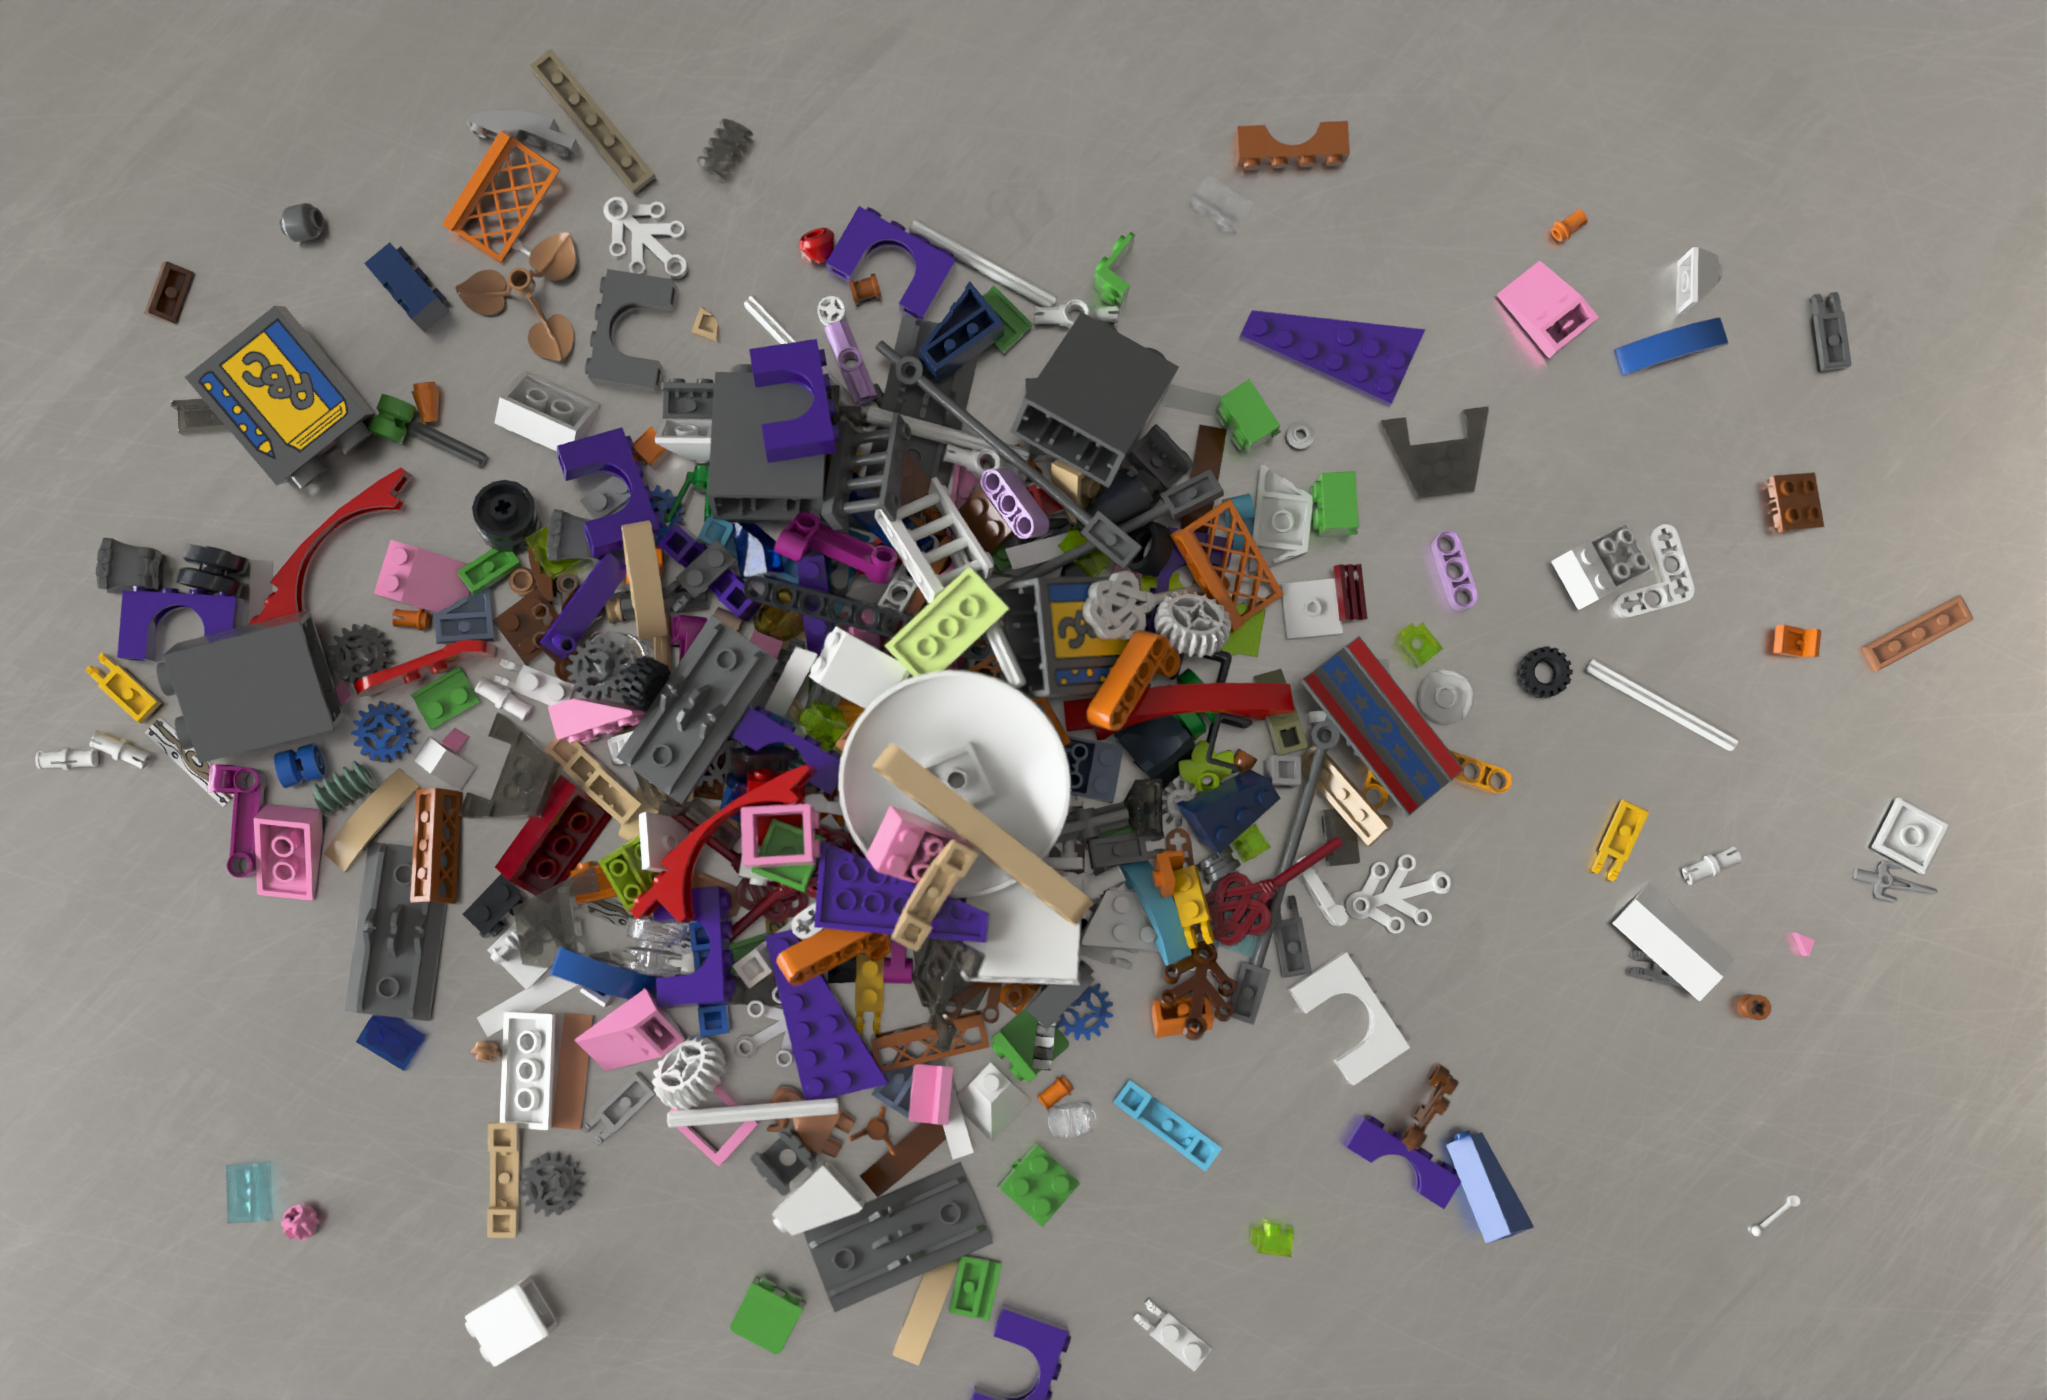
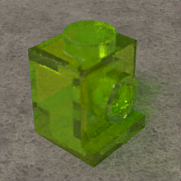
M1423 622L1417 626L1411 623L1399 633L1402 638L1397 642L1414 662L1416 668L1425 664L1444 649ZM1413 639H1418L1421 642L1420 649L1414 648L1412 645Z
M815 700L802 712L799 723L805 727L807 735L816 740L826 741L828 747L832 749L848 729L842 710Z
M1256 823L1252 824L1231 843L1243 863L1252 860L1271 848Z
M1267 1222L1264 1223V1227H1252L1250 1245H1254L1256 1253L1291 1257L1294 1227L1290 1224H1285L1284 1230L1281 1229L1280 1224Z

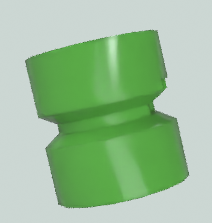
M382 394L376 407L379 414L372 417L368 430L379 437L402 444L408 430L405 427V423L411 422L416 407L393 396Z

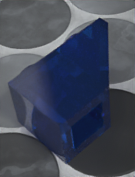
M732 523L741 579H748L757 574L772 576L784 573L782 555L775 552L776 541L755 523Z

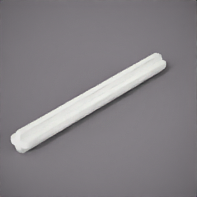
M915 219L910 225L909 233L911 235L919 234L928 239L931 246L937 249L940 247L947 249L954 255L953 258L1039 305L1054 307L1056 304L1057 296L918 219Z
M755 295L750 296L745 301V308L780 344L799 342ZM822 366L823 374H829L831 397L854 421L860 420L866 413L865 408L862 405L855 406L851 394Z
M869 407L866 421L891 428L894 412ZM901 415L905 423L909 424L912 435L944 444H951L970 451L972 449L978 451L992 449L996 451L978 435ZM1007 444L1024 460L1028 461V449ZM996 451L999 457L1004 458L999 452Z
M964 549L950 555L955 568L971 562ZM997 620L985 633L1009 685L1019 689L1025 685L1026 680Z
M1594 658L1589 662L1586 671L1724 749L1733 751L1736 748L1739 738L1602 661Z
M837 1098L670 1111L667 1114V1123L669 1127L832 1115L839 1112V1101Z

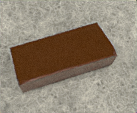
M168 261L163 262L144 314L175 324L194 272Z

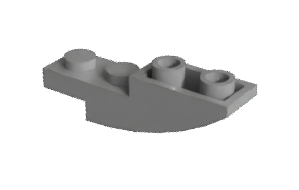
M493 109L466 114L464 118L469 128H471L470 131L483 138L486 135L496 138L500 131H508L522 143L525 139L528 143L537 147H541L542 144L551 147L552 152L563 157H567V154L576 157L580 149L575 138L557 132L559 127L553 118L541 114L512 109Z

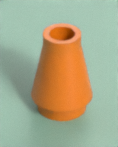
M436 382L413 384L414 391H411L419 411L421 422L439 421L440 388L436 387Z

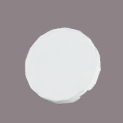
M1441 669L1432 672L1422 680L1418 688L1417 702L1419 709L1428 720L1436 724L1450 725L1459 722L1469 714L1473 706V689L1466 677L1455 670Z

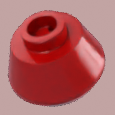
M826 227L814 229L800 238L798 246L810 260H816L817 263L827 261L835 248L834 232Z

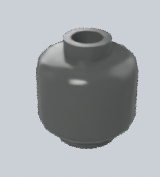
M310 203L287 207L282 213V219H280L282 233L287 235L293 242L316 239L324 228V217L321 211Z

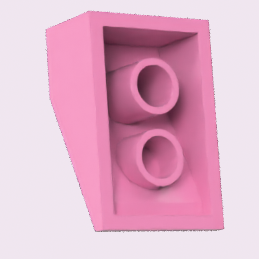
M390 540L374 594L388 600L438 613L445 608L451 607L462 598H467L471 595V592L457 573L467 563Z
M266 804L254 817L257 895L313 901L316 892L323 837L322 812L319 809Z

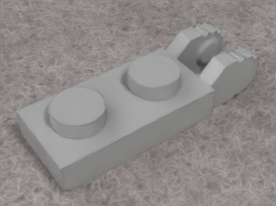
M636 1072L595 1112L596 1115L581 1130L586 1134L602 1120L608 1128L595 1138L593 1143L598 1147L613 1132H617L656 1094L654 1088L639 1072Z

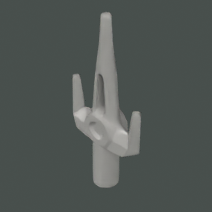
M1883 861L1878 865L1877 873L1858 868L1853 873V879L1874 883L1873 892L1876 898L1896 902L1897 898L1885 894L1884 892L1887 888L1937 894L1938 892L1935 888L1891 875L1889 868L1903 869V864ZM1895 880L1898 882L1909 884L1910 886L1907 887L1893 884V882Z

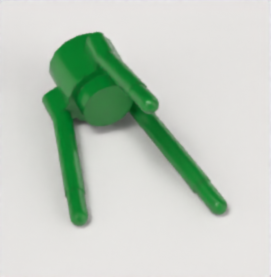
M696 465L694 472H687L685 482L665 519L667 523L672 520L691 483L694 485L693 489L695 491L706 493L704 522L707 518L711 517V508L707 496L709 466Z

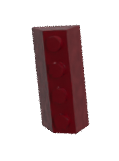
M560 775L498 861L495 868L510 882L550 904L558 893L559 887H562L571 875L570 871L576 868L612 815L584 792L579 785Z

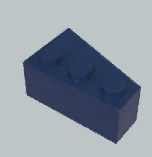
M389 242L364 264L387 289L394 300L406 311L411 320L425 332L450 311L444 305L447 299L437 287L431 290L426 284L430 279L419 266L415 270L408 263L412 258L401 246L396 249Z
M970 281L959 299L952 304L948 314L941 323H938L919 349L920 361L936 383L1004 336L1003 321Z
M1249 769L1221 782V786L1199 792V796L1187 802L1182 800L1176 803L1201 844L1220 854L1281 798L1269 778Z

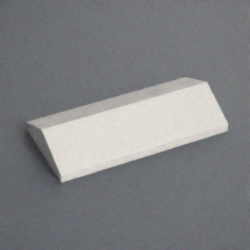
M1649 883L1612 923L1698 1001H1701L1735 962L1733 957Z
M504 1012L500 1122L518 1123L519 1128L551 1130L555 1014Z

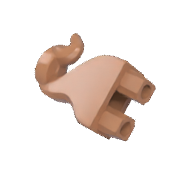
M778 1086L769 1103L805 1101L804 1095L797 1089L790 1086ZM839 1105V1112L837 1114L794 1117L793 1122L797 1136L803 1142V1145L818 1155L823 1153L836 1158L843 1143L830 1136L834 1127L849 1134L856 1119L843 1111L844 1107ZM772 1119L777 1123L768 1126L767 1131L778 1132L783 1127L787 1128L789 1119Z

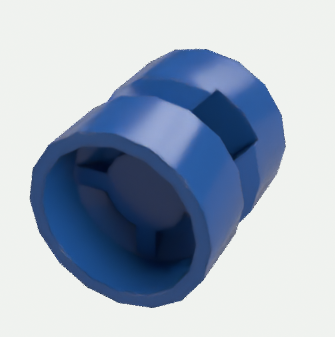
M316 743L300 746L297 752L289 749L274 754L276 774L284 788L300 785L303 779L311 782L326 777L324 758Z

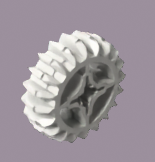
M1183 591L1181 595L1174 592L1171 597L1166 596L1164 601L1158 606L1154 619L1156 634L1165 636L1171 647L1177 649L1179 654L1182 652L1188 653L1189 657L1197 654L1202 658L1204 654L1212 656L1214 652H1220L1221 648L1228 641L1231 630L1229 613L1224 611V606L1217 605L1216 599L1210 600L1206 594L1204 596L1197 595L1195 591L1193 594Z
M690 1035L687 1040H684L666 1053L662 1061L657 1062L659 1068L653 1072L656 1077L652 1081L655 1086L654 1091L664 1104L678 1111L682 1108L688 1111L692 1105L698 1107L700 1101H707V1096L711 1092H715V1086L722 1083L720 1077L726 1073L723 1069L726 1065L725 1055L713 1040H709L707 1037H700V1035L697 1037Z

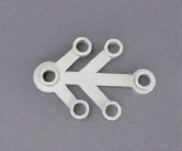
M619 196L612 197L606 202L604 214L607 220L612 223V243L609 246V251L614 258L622 259L627 254V247L623 243L624 225L632 232L630 273H635L633 268L638 264L642 265L643 268L636 274L645 275L647 272L646 265L643 262L644 243L664 263V268L671 278L680 279L686 275L688 265L685 259L677 254L671 255L652 236L670 235L674 239H681L686 233L683 223L672 221L671 223L639 224L632 217L650 215L654 220H662L666 216V209L661 202L630 205L628 200ZM618 207L623 208L621 215H615L614 210ZM654 208H662L661 214L654 215ZM675 226L682 228L679 234L672 233V229ZM622 246L623 251L616 254L614 253V248ZM680 264L682 269L679 272H673L672 267Z
M1405 854L1399 857L1398 867L1384 892L1372 896L1380 879L1385 878L1389 873L1387 864L1376 862L1371 867V874L1362 891L1354 892L1347 898L1346 910L1355 919L1370 917L1386 926L1389 932L1400 933L1405 927L1403 919L1396 916L1390 917L1376 908L1377 906L1388 904L1414 919L1417 925L1426 926L1432 920L1431 913L1426 909H1418L1402 899L1431 891L1437 894L1447 893L1453 885L1452 877L1447 872L1438 871L1433 873L1427 881L1400 888L1408 871L1413 870L1416 866L1415 858L1412 855ZM1406 857L1412 863L1409 868H1405L1402 865V860ZM1378 865L1383 866L1385 870L1381 876L1375 873V868ZM1440 877L1446 880L1444 888H1440L1437 885V880ZM1358 900L1365 902V908L1362 911L1356 908ZM1421 912H1425L1427 915V920L1424 923L1418 920V915ZM1395 919L1400 922L1398 930L1391 928V922Z
M775 987L772 992V998L775 1002L781 1003L780 999L775 995L778 990ZM758 999L752 1000L747 1007V1012L751 1017L764 1016L779 1021L754 1036L741 1035L734 1043L736 1055L743 1059L750 1058L755 1054L758 1046L786 1031L781 1050L777 1052L775 1060L781 1067L789 1066L793 1060V1055L791 1053L792 1046L783 1009L765 1005ZM755 1003L759 1004L761 1006V1012L757 1014L753 1013L751 1011V1005ZM748 1043L751 1047L750 1051L742 1052L740 1044ZM787 1053L790 1059L788 1062L783 1063L779 1060V1055Z

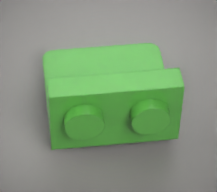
M1132 232L1126 237L1121 235L1113 245L1112 249L1114 251L1109 259L1104 256L1095 268L1097 272L1094 275V289L1101 293V299L1110 306L1115 304L1121 308L1127 300L1130 285L1116 275L1114 271L1133 248L1135 234Z
M1026 1009L992 1036L991 1039L994 1044L991 1048L1001 1060L1007 1057L1013 1066L1009 1069L1019 1082L1025 1079L1027 1083H1030L1037 1077V1073L1041 1069L1032 1068L1037 1020ZM1056 1026L1052 1061L1069 1047V1041Z
M755 1277L730 1325V1330L773 1354H779L806 1303L802 1302V1298L793 1292L786 1291L785 1293L777 1289V1285L763 1277L761 1279Z

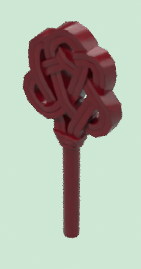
M676 806L668 814L691 833L700 826V824ZM712 834L706 844L731 862V866L739 874L742 853H736ZM742 878L736 887L735 898L741 907L752 910L763 900V897L757 886L750 884V879ZM767 881V886H761L766 897L774 891L771 886L778 888V882ZM746 888L748 889L753 901H749L746 899ZM798 891L796 894L785 896L772 907L779 914H775L769 909L763 916L773 923L783 922L786 918L795 917L799 912L807 908V894ZM798 899V906L791 908L792 902Z
M820 824L819 828H815V834H821V837L827 839L826 842L852 853L853 840L850 833L843 829H832L824 824ZM836 839L841 840L843 846L838 845ZM819 861L814 872H819ZM818 874L812 876L806 891L812 898L817 897V888L815 886L818 885ZM778 883V888L732 926L733 935L732 938H729V943L783 897L796 894L799 890Z
M1339 836L1272 880L1268 878L1253 884L1246 875L1238 872L1225 875L1220 880L1217 890L1205 895L1211 916L1210 922L1214 923V930H1212L1214 940H1218L1222 945L1232 947L1239 944L1247 935L1259 936L1267 932L1272 924V913L1266 904L1278 893L1280 887L1344 846ZM1234 882H1239L1243 885L1229 888ZM1263 892L1257 900H1252L1254 894ZM1242 896L1240 900H1230L1225 902V899ZM1250 909V912L1248 913L1242 924H1239L1245 916L1247 910ZM1235 910L1229 920L1224 918L1225 912ZM1261 914L1262 920L1260 924L1253 926ZM1198 924L1199 931L1202 934L1201 924Z

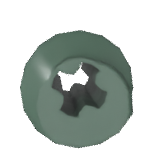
M353 761V771H350L346 766L342 767L343 777L334 772L332 773L334 782L331 783L327 778L322 779L324 788H320L316 783L312 785L314 800L324 816H330V810L335 813L339 811L340 805L348 806L350 803L349 798L353 801L358 800L359 792L362 795H367L369 787L374 790L378 788L374 776L366 766H361L358 762Z

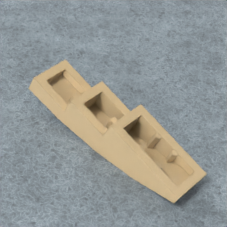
M649 520L621 525L626 571L630 582L639 640L665 636L667 635L665 609L651 522Z
M555 736L544 749L563 766L562 769L582 786L581 789L622 825H625L642 805L638 798L582 743H569L568 739L557 740Z

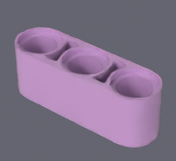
M988 469L982 474L981 487L1019 538L1041 537L1047 533L1049 520L1046 514L1012 469Z
M1450 530L1443 531L1433 539L1431 551L1450 607L1455 611L1463 612L1476 604L1478 592L1459 536ZM1445 538L1451 542V551L1447 552L1441 549L1440 539ZM1449 565L1459 567L1461 573L1459 578L1450 576L1448 572ZM1458 591L1468 594L1469 602L1467 605H1463L1457 600Z

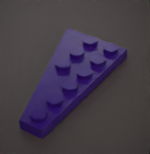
M1252 310L1239 338L1390 406L1426 329Z
M822 840L814 927L893 934L899 918L918 884L877 872L869 860ZM948 895L930 923L932 929L927 938L986 943L990 913Z
M792 929L765 936L804 1099H827L889 1084L890 1081L879 1068L875 1057L871 1051L869 1052L860 1037V1033L838 998L831 991L823 974L799 986H792L778 966L776 960L779 954L802 940L793 933Z

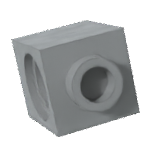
M1272 755L1265 760V777L1269 778L1274 788L1293 789L1301 785V756Z

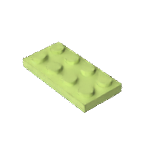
M969 566L885 646L913 676L933 671H942L1010 608Z

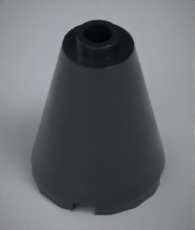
M1122 468L1110 487L1104 486L1084 510L1092 517L1100 511L1114 524L1119 526L1151 510L1150 504L1154 500L1142 480L1137 475L1132 478L1127 474L1130 470ZM1077 519L1078 524L1076 528L1079 534L1086 539L1080 533L1085 528V525Z

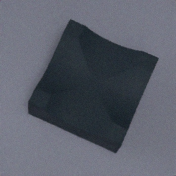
M1173 715L1146 720L1114 733L1118 741L1151 780L1196 745L1190 734Z

